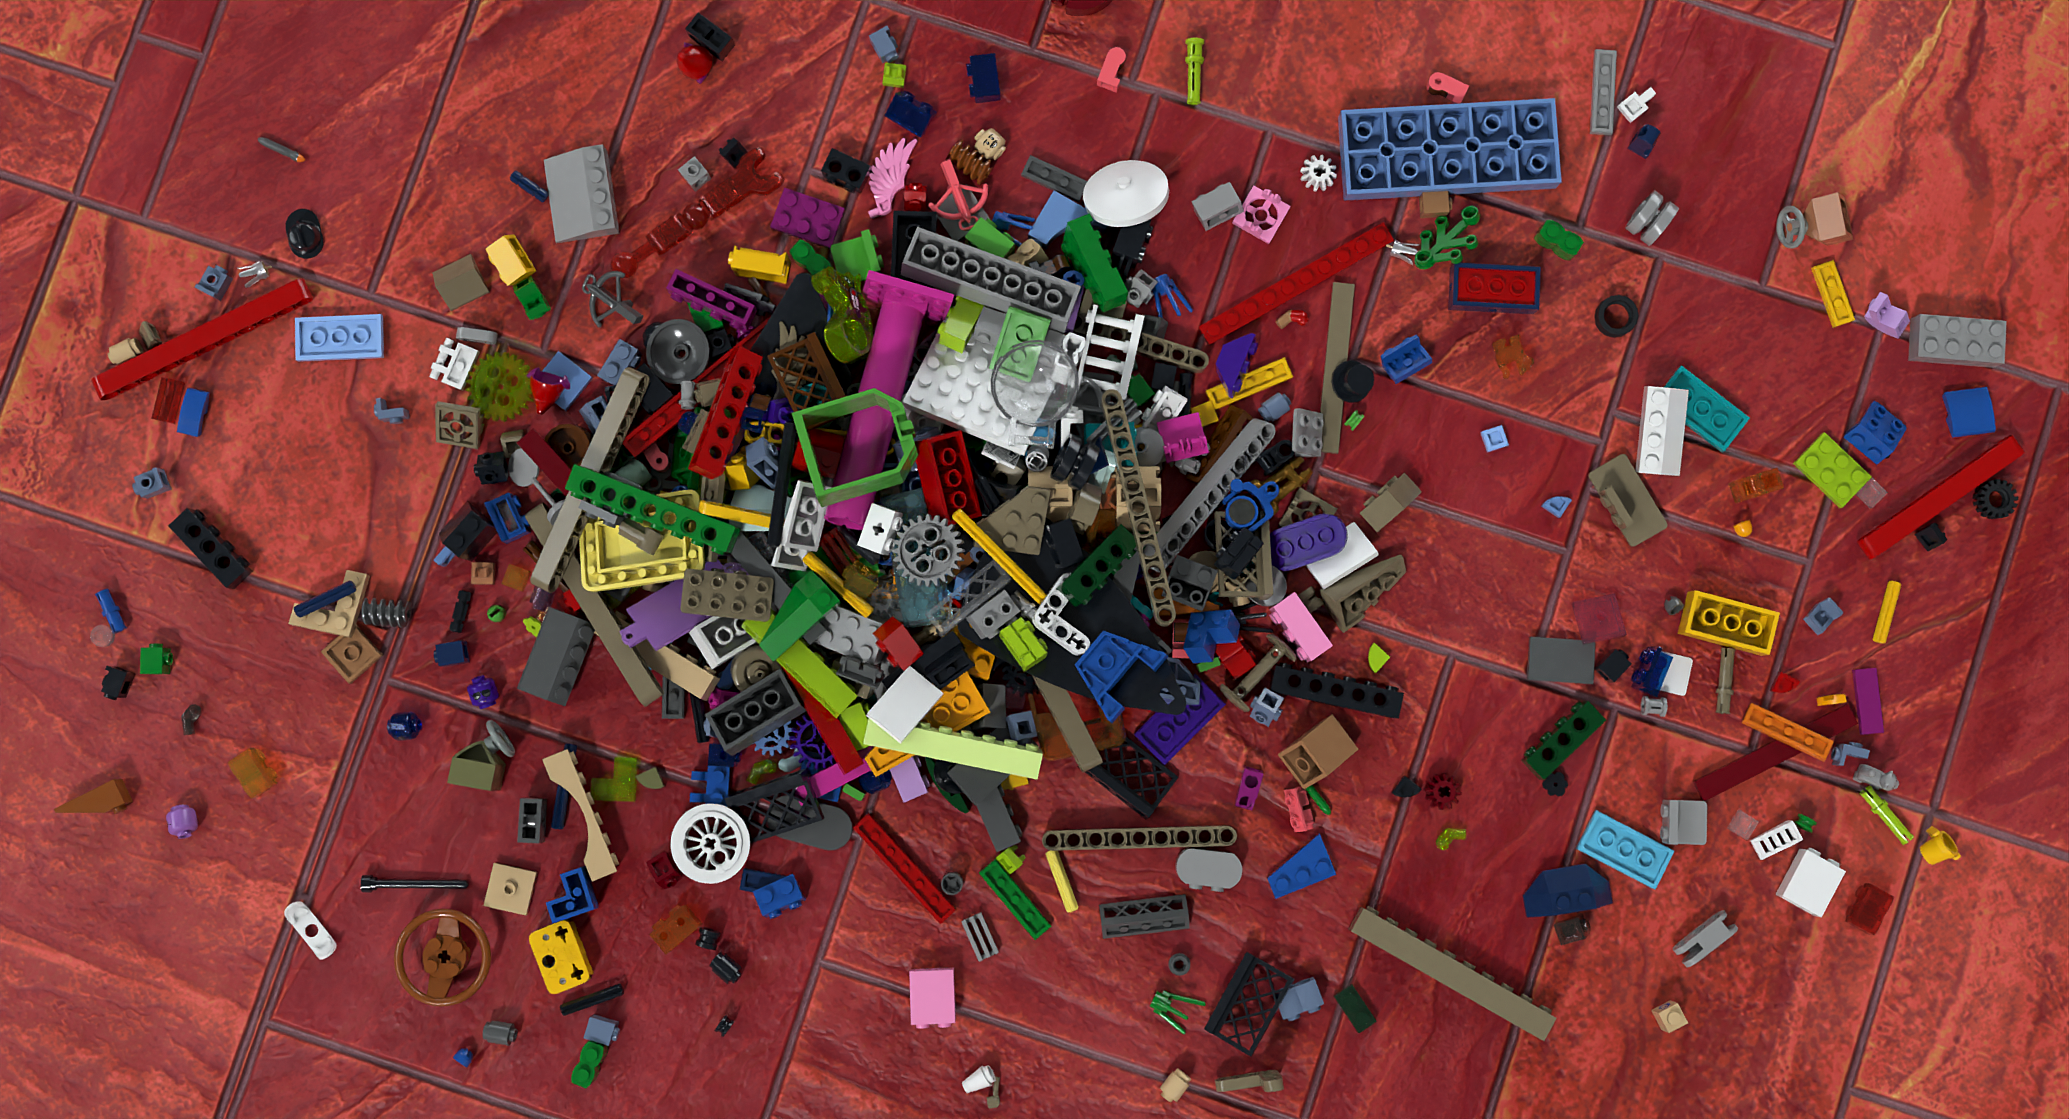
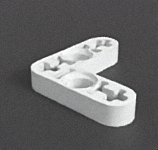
M1065 573L1058 578L1035 611L1032 622L1036 628L1069 652L1080 656L1090 647L1089 639L1058 616L1069 601L1059 590H1056L1063 580L1071 574ZM1056 595L1060 598L1061 604L1059 607L1051 605V596ZM1048 609L1051 611L1046 617L1048 623L1044 622L1042 624L1039 622L1041 618L1038 615L1042 616ZM1057 626H1063L1066 629V637L1060 638L1057 636ZM1074 634V637H1072L1071 639H1073L1076 642L1081 640L1083 642L1082 647H1084V649L1080 648L1079 650H1077L1075 648L1077 644L1074 641L1071 640L1069 643H1067L1066 640H1068L1071 637V635Z

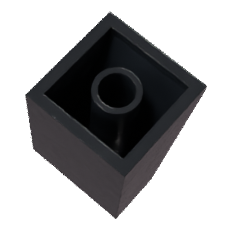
M469 501L462 506L439 532L442 543L457 557L471 562L497 534L493 522Z

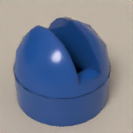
M463 1048L457 1051L453 1058L467 1068L472 1062L473 1054L467 1048Z

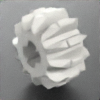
M1315 155L1311 156V161L1305 160V167H1302L1300 170L1302 174H1305L1301 177V181H1308L1305 186L1306 188L1313 185L1314 192L1317 191L1319 186L1322 191H1325L1326 185L1331 187L1333 185L1332 179L1337 177V174L1333 172L1336 166H1329L1332 161L1331 158L1327 159L1326 162L1323 161L1324 155H1320L1319 160H1317ZM1316 170H1320V171H1321V173H1320L1321 176H1320V177L1316 176V174H1317Z

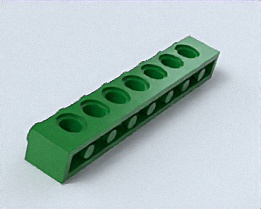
M576 464L572 468L565 487L566 490L571 491L570 496L581 500L587 497L592 499L590 503L603 508L604 505L612 507L611 512L622 516L625 512L631 515V520L642 524L644 520L651 523L650 527L659 531H663L664 528L671 530L670 535L680 539L686 536L692 539V544L703 547L704 544L712 547L711 551L720 555H724V552L732 553L741 530L737 526L699 513L691 508ZM594 481L596 488L590 493L589 484ZM614 489L616 496L610 501L608 495ZM634 497L636 504L633 508H630L628 502L630 498ZM651 505H654L656 508V513L653 516H650L648 513ZM671 513L676 515V521L673 524H670L668 521ZM694 520L696 522V529L690 532L688 525ZM714 528L717 535L714 540H710L708 534Z

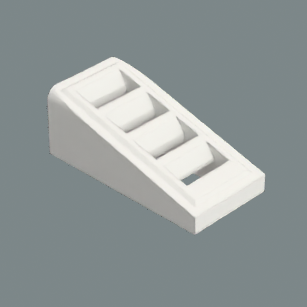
M1787 820L1751 839L1750 842L1760 860H1763L1802 841L1803 838L1795 823ZM1785 829L1789 831L1792 838H1789ZM1777 833H1780V835L1782 836L1784 840L1783 843H1781L1780 839L1777 836ZM1768 837H1772L1776 845L1775 847L1772 846ZM1762 840L1768 848V851L1766 852L1764 851L1760 843V841Z

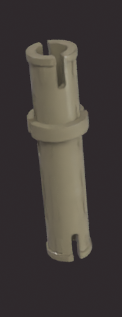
M1721 648L1719 684L1715 692L1718 694L1715 713L1730 714L1731 695L1734 694L1732 679L1735 649Z

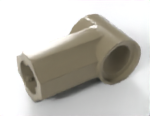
M628 517L619 526V535L637 544L636 547L653 556L664 538V535L649 527H644Z

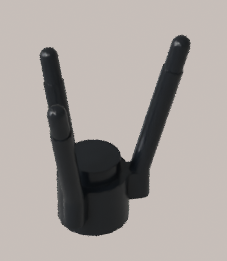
M1255 602L1232 607V612L1240 623L1239 631L1273 633V629L1243 626V624H1246L1247 619L1267 616L1265 612L1245 615V611L1242 610L1258 605Z

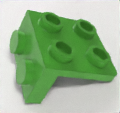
M869 229L861 231L862 237L833 244L830 248L837 274H839L844 286L846 284L850 285L845 281L844 276L848 277L849 281L853 284L852 280L854 283L866 280L869 270L882 274L880 268L884 267L881 255H876L875 248L879 247L875 234H870Z

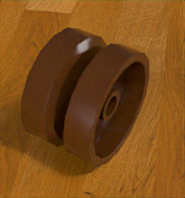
M561 424L550 430L545 437V441L572 470L574 464L581 465L592 441L593 434L580 426Z

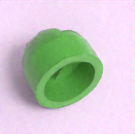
M492 605L487 611V616L493 622H501L506 616V611L500 605ZM497 609L500 610L497 614L491 617V614L493 612H495Z

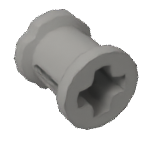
M1648 696L1642 697L1640 706L1642 715L1649 713L1665 717L1668 707L1666 698L1649 699Z

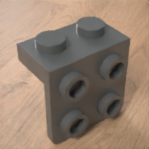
M606 471L604 473L606 476L642 489L641 485L613 472ZM614 489L609 492L608 497L610 501L616 496ZM634 497L630 498L628 502L629 507L633 508L636 504ZM581 500L578 507L586 511V516L596 520L599 517L604 520L603 524L615 528L616 525L620 526L621 522L627 517L631 518L630 514L624 512L622 516L611 512L612 507L604 505L601 508L591 504L590 501Z

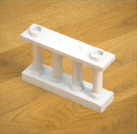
M1093 305V310H1088L1085 321L1089 323L1079 371L1074 374L1071 385L1075 386L1074 392H1079L1080 385L1084 386L1086 382L1082 380V374L1085 364L1119 371L1118 374H1122L1120 383L1116 382L1114 384L1096 379L1092 380L1101 390H1117L1121 394L1124 403L1144 316L1136 314L1135 320L1130 319V321L1096 314L1098 305ZM1094 322L1127 329L1128 332L1132 333L1130 341L1126 340L1123 342L1092 335ZM1092 343L1123 350V353H1127L1125 362L1121 361V363L1087 356L1089 344Z

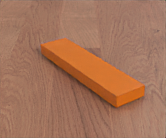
M1754 703L1749 705L1741 722L1823 762L1826 760L1834 743L1833 740Z

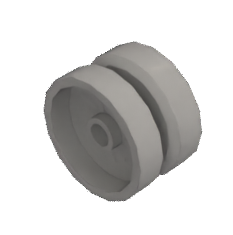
M1655 190L1637 207L1625 227L1626 230L1635 235L1646 226L1640 239L1648 246L1652 245L1679 210V207L1672 202L1665 203L1658 210L1663 202V196Z

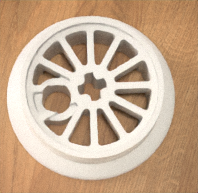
M703 804L688 810L676 823L671 836V852L676 865L687 877L701 883H719L734 876L745 864L750 849L749 832L742 818L730 808L719 804ZM708 817L716 819L713 832L710 830ZM701 819L704 821L707 834L696 825V822ZM722 819L727 822V825L717 834L719 821ZM731 826L735 834L721 838L723 833ZM693 827L702 836V839L689 836L690 829ZM708 838L716 840L715 848L707 847V843H709ZM732 838L737 839V847L723 844V841ZM687 839L698 841L700 845L687 848ZM701 848L703 851L692 860L689 852ZM726 848L735 850L733 858H731L730 852ZM717 851H722L725 854L726 858L723 863L715 861L714 856ZM707 853L705 866H699L697 861ZM711 862L716 869H709V863Z

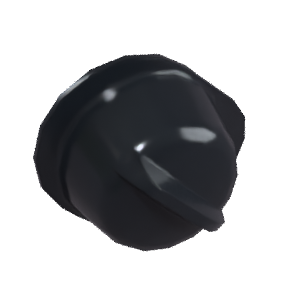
M298 209L292 212L285 223L286 234L292 252L304 259L317 256L322 251L324 245L317 215L307 209Z

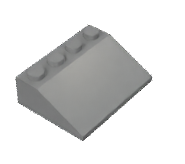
M603 144L582 147L544 160L556 243L620 233L608 151Z

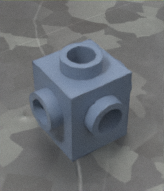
M1264 688L1260 697L1255 696L1250 705L1253 708L1250 717L1258 723L1269 727L1272 720L1277 721L1283 711L1280 709L1284 698Z

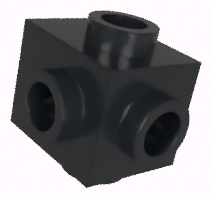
M720 328L709 332L707 336L710 344L709 360L712 362L720 359L736 345L732 333L728 334L725 329L721 330Z
M504 451L478 455L477 464H474V473L476 477L480 478L482 485L508 481L509 470Z

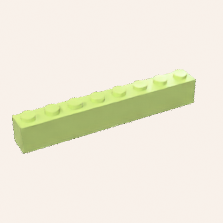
M868 718L863 742L865 745L1038 779L1043 752L1035 744L1017 745V741L1005 739L1004 742L995 740L996 737L991 735L978 737L974 736L973 732L961 730V733L954 732L952 728L947 726L934 728L930 727V723L922 721L918 723L900 744Z

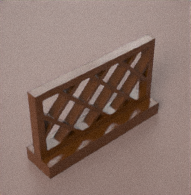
M815 332L807 335L806 339L767 356L793 412L798 411V409H806L811 398L822 401L821 404L846 397ZM806 346L809 352L806 360L795 356L797 349ZM782 356L789 358L786 369L777 366L774 360ZM793 360L804 364L800 374L789 370ZM807 365L817 368L815 379L804 375ZM787 374L798 377L795 388L785 384L784 381ZM802 379L813 382L810 392L798 389ZM816 384L826 387L827 391L824 398L813 394ZM796 393L808 396L804 407L794 403L793 400ZM852 413L843 416L844 418L852 415ZM840 417L807 426L808 431L818 428Z

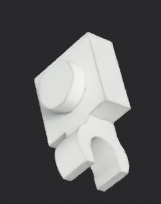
M1651 87L1640 96L1634 92L1620 103L1617 108L1631 123L1648 109L1645 103L1653 98L1656 92Z

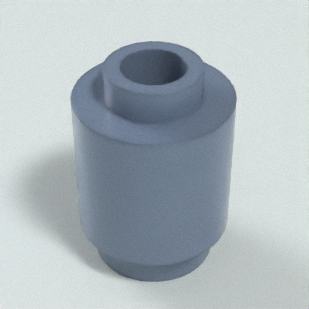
M1278 392L1263 402L1258 411L1266 422H1274L1290 411L1289 405H1291V401L1286 394L1281 395Z

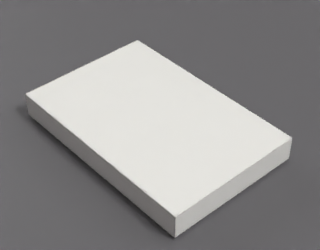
M1355 522L1346 526L1348 532L1347 543L1340 553L1306 565L1323 589H1326L1379 555L1378 551Z
M909 666L869 710L866 716L901 744L944 693Z

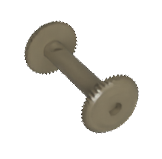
M1274 634L1266 636L1274 647L1233 691L1224 684L1220 686V690L1226 698L1244 712L1250 711V708L1242 701L1244 697L1283 655L1293 662L1296 661V655L1292 649ZM1273 652H1277L1278 656H1274ZM1242 689L1244 692L1240 694L1238 691Z

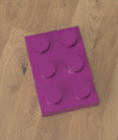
M784 188L770 228L830 249L837 235L845 208Z

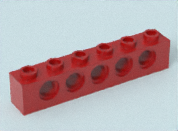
M741 346L731 351L689 464V470L711 480L724 473L726 457L730 455L734 446L732 443L733 438L738 434L741 427L739 421L748 408V404H746L747 399L755 389L754 380L762 370V356ZM739 369L744 372L745 379L740 376ZM732 389L737 392L738 398L732 395ZM725 409L729 410L730 418L725 415ZM717 429L723 432V438L718 436ZM710 449L716 452V458L710 455Z

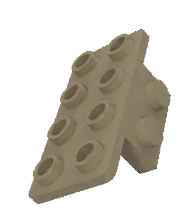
M1625 454L1615 457L1588 474L1590 481L1600 496L1601 503L1608 509L1613 523L1619 527L1631 547L1637 546L1667 528L1666 520Z
M712 568L711 571L686 569L684 572L680 610L682 613L767 622L770 619L774 581L770 577L747 575V572L744 571L725 573L724 569Z

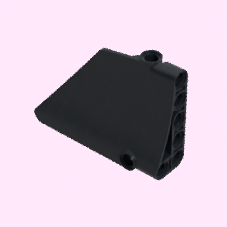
M808 273L796 275L750 350L763 358L761 361L762 370L753 383L755 384L754 392L748 397L746 402L749 405L754 393L768 394L771 397L770 400H773L777 381L771 372L772 366L767 356L775 353L776 348L780 349V321L784 323L788 335L790 327L792 325L795 327L797 342L801 335L805 336L806 339L807 335L815 332L845 396L848 387L852 383L853 377L836 333L827 328V311L815 284H813L814 281ZM811 366L807 371L809 373L808 377L815 379L817 368ZM739 369L740 376L745 379L744 372ZM806 380V384L802 385V387L813 384V382ZM732 389V395L738 398L737 392ZM755 409L757 411L756 414L764 418L761 412ZM790 414L789 419L794 423L793 416ZM836 419L827 429L835 430L838 426L836 425Z

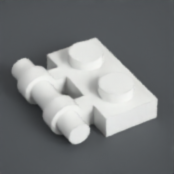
M446 338L444 344L439 347L438 351L440 353L436 362L432 363V371L429 377L437 380L440 373H443L444 376L441 382L463 391L480 351L459 342L456 349L453 350L451 347L454 341ZM448 355L452 356L448 367H444Z

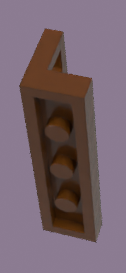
M1230 405L1207 442L1210 446L1209 453L1205 456L1199 455L1196 459L1201 463L1196 474L1188 472L1186 478L1198 484L1231 445L1233 439L1240 434L1245 420L1250 422L1254 418L1245 410Z

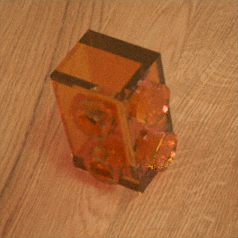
M677 905L668 913L670 917L667 920L663 921L660 919L651 927L654 931L649 935L665 955L670 953L703 925L687 905L682 907Z

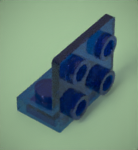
M1660 646L1644 649L1639 657L1640 666L1632 674L1631 681L1633 683L1631 687L1653 697H1658L1673 657L1662 653V647Z

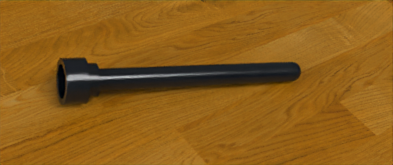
M362 875L361 891L363 893H372L377 888L465 889L469 886L467 880L377 879L373 875Z

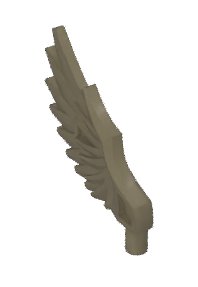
M782 321L779 322L780 349L776 348V352L797 343L796 330L793 325L790 327L788 335ZM801 335L798 342L804 340L805 336ZM806 346L797 349L795 356L806 360L808 353ZM782 356L775 359L777 366L786 369L789 358ZM793 360L789 370L800 374L804 364ZM807 365L804 372L805 376H809L807 372L811 368L809 365ZM772 368L771 372L777 381L773 400L787 398ZM787 374L784 382L786 385L795 388L798 377ZM801 380L798 389H801L802 385L806 384V380Z

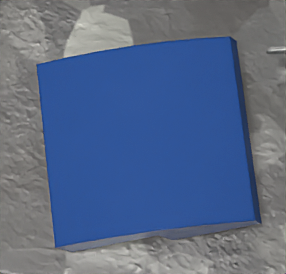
M1987 387L1944 392L1942 398L1948 413L1946 422L1952 438L1996 431L1993 406Z

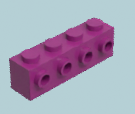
M675 269L666 287L669 294H671L670 298L680 303L684 300L690 303V307L699 312L705 310L710 313L709 316L718 321L725 319L730 322V326L738 330L742 328L748 330L757 312L755 305Z

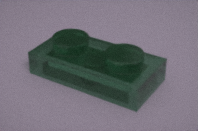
M1352 984L1333 995L1358 1033H1361L1377 1022Z

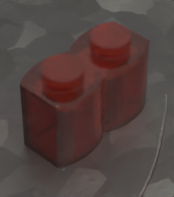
M1865 883L1857 889L1855 903L1847 908L1845 922L1868 935H1875L1883 921L1884 915L1893 902L1894 896L1872 884Z

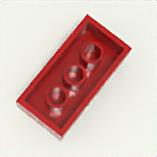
M962 430L946 432L914 441L918 453L916 464L928 513L931 515L932 521L938 515L940 516V523L945 518L948 520L947 526L958 524L952 517L958 509H962L971 519L982 516Z

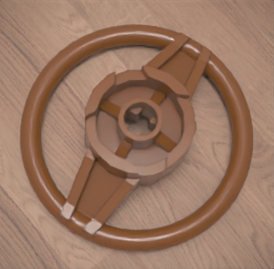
M452 909L430 910L414 918L401 932L394 952L395 971L403 988L416 1000L439 1007L459 1004L474 995L484 983L491 964L490 944L481 926L470 916ZM440 918L436 937L428 941L423 951L424 970L430 973L426 995L419 991L407 977L403 964V952L409 936L419 925L428 920ZM460 922H462L475 933L482 950V964L477 978L466 990L455 996L447 997L455 976L466 969L470 961V949L461 937ZM445 950L447 951V955L451 956V959H448L447 961H445L442 957V954L445 953Z

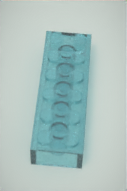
M922 488L880 497L882 506L903 513L902 525L910 527V519L917 523L919 515L925 520L926 515L929 514ZM901 527L897 532L904 533L905 530ZM932 530L929 533L928 538L930 541L936 539L937 531ZM896 533L895 540L900 541L901 538ZM916 541L912 542L909 546L911 553L918 549ZM927 546V552L924 554L931 555L930 550L933 548ZM891 551L904 627L917 628L953 620L947 583L941 579L940 586H935L933 581L931 587H926L925 581L922 586H918L917 579L914 583H910V575L904 578L902 577L904 570L899 571L896 569L901 563L893 561L898 554ZM940 551V553H939V558H940L941 561H943V560H942L941 551ZM920 556L912 558V562H914ZM927 560L923 561L920 565L921 571L925 572L929 568Z

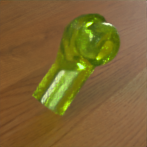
M770 759L756 762L746 781L756 785L761 774L767 772L772 774L776 771V763Z
M1444 829L1437 837L1436 845L1440 850H1447L1449 848L1448 845L1454 839H1466V829Z

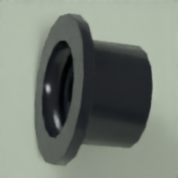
M1344 361L1336 366L1332 373L1331 383L1333 391L1344 402L1354 403L1361 401L1367 396L1374 385L1373 372L1369 367L1358 361Z

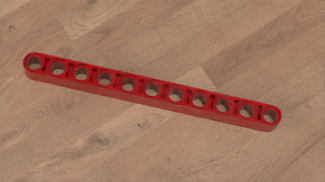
M303 278L296 279L93 377L91 382L101 401L112 399L313 301V296Z

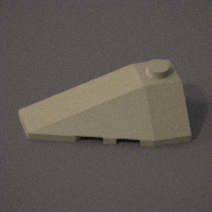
M1397 555L1346 575L1326 589H1320L1324 607L1343 633L1359 623L1365 617L1363 613L1371 605L1375 606L1379 602L1377 598L1384 591H1389L1406 573L1403 556Z

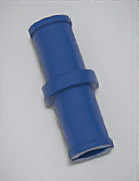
M109 589L97 592L95 596L103 610L102 615L107 618L113 634L127 629L119 613L120 608L115 605Z

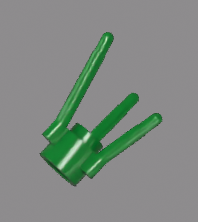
M1165 990L1162 993L1157 991L1149 1007L1153 1008V1012L1164 1018L1175 1029L1185 1034L1186 1031L1165 1013L1170 1011L1185 1020L1188 1019V1016L1171 1007L1172 1001L1168 998L1205 1006L1206 1003L1172 994Z

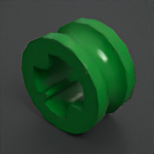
M1798 814L1799 819L1794 821L1795 825L1812 833V826H1816L1817 822L1803 814Z

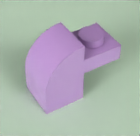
M1882 292L1872 299L1864 316L1869 324L1899 339L1910 322L1907 311L1892 306L1888 295Z

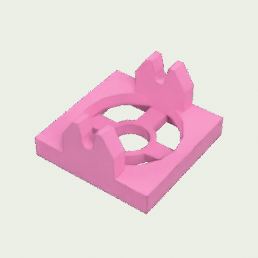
M1253 185L1242 205L1244 212L1236 215L1232 224L1269 244L1291 206L1282 202L1281 197L1278 194H1272L1271 190L1264 189L1263 191ZM1258 199L1266 200L1262 207L1255 208L1249 205ZM1271 204L1277 210V219L1272 218L1269 214L1268 209ZM1264 210L1267 213L1266 220L1258 221L1255 217L1256 211ZM1246 211L1252 214L1253 223L1246 220ZM1268 223L1272 225V227L1267 230H1262L1261 227H1259V225Z

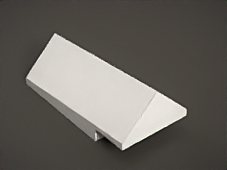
M800 479L797 481L782 529L780 546L776 548L771 566L806 571L807 565L802 561L804 556L811 551H818L827 506L821 507L812 482Z

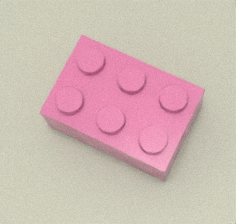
M1295 592L1269 609L1271 612L1269 617L1275 625L1279 624L1284 630L1282 632L1283 637L1288 643L1292 642L1296 647L1294 652L1301 661H1312L1333 646Z

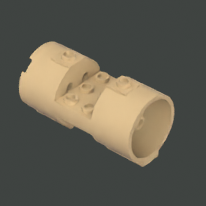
M1046 466L1044 470L1034 472L1028 468V486L1050 489L1046 517L1052 522L1064 520L1073 506V495L1076 492L1075 489L1068 486V477L1060 483L1050 478L1053 466ZM1117 466L1114 472L1111 473L1105 494L1101 496L1100 506L1094 522L1091 526H1088L1085 532H1112L1120 524L1128 531L1133 532ZM1122 466V467H1123L1125 470H1130V469H1132L1134 466ZM1139 466L1155 532H1159L1160 522H1156V520H1159L1161 514V478L1156 477L1160 473V467ZM1130 481L1127 483L1128 490L1137 491L1139 489L1136 482ZM1134 503L1132 509L1136 513H1141L1144 511V506L1141 503ZM1140 524L1137 527L1138 532H1150L1146 524Z

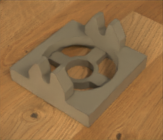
M438 401L435 405L436 442L478 449L480 447V435L484 424H482L484 416H480V408ZM449 412H453V419L451 421H447V417H445ZM461 414L468 416L473 425L465 424L461 420ZM457 422L461 424L463 430L456 431L452 428L451 424ZM445 428H448L449 431L453 434V436L449 434ZM464 431L472 433L470 437L461 438V434Z
M1299 488L1278 525L1284 527L1293 524L1292 513L1299 516V521H1302L1301 515L1305 511H1309L1313 516H1316L1315 510L1318 505L1321 507L1323 514L1334 515L1337 508ZM1303 501L1312 502L1310 507L1304 510L1299 509L1296 505Z

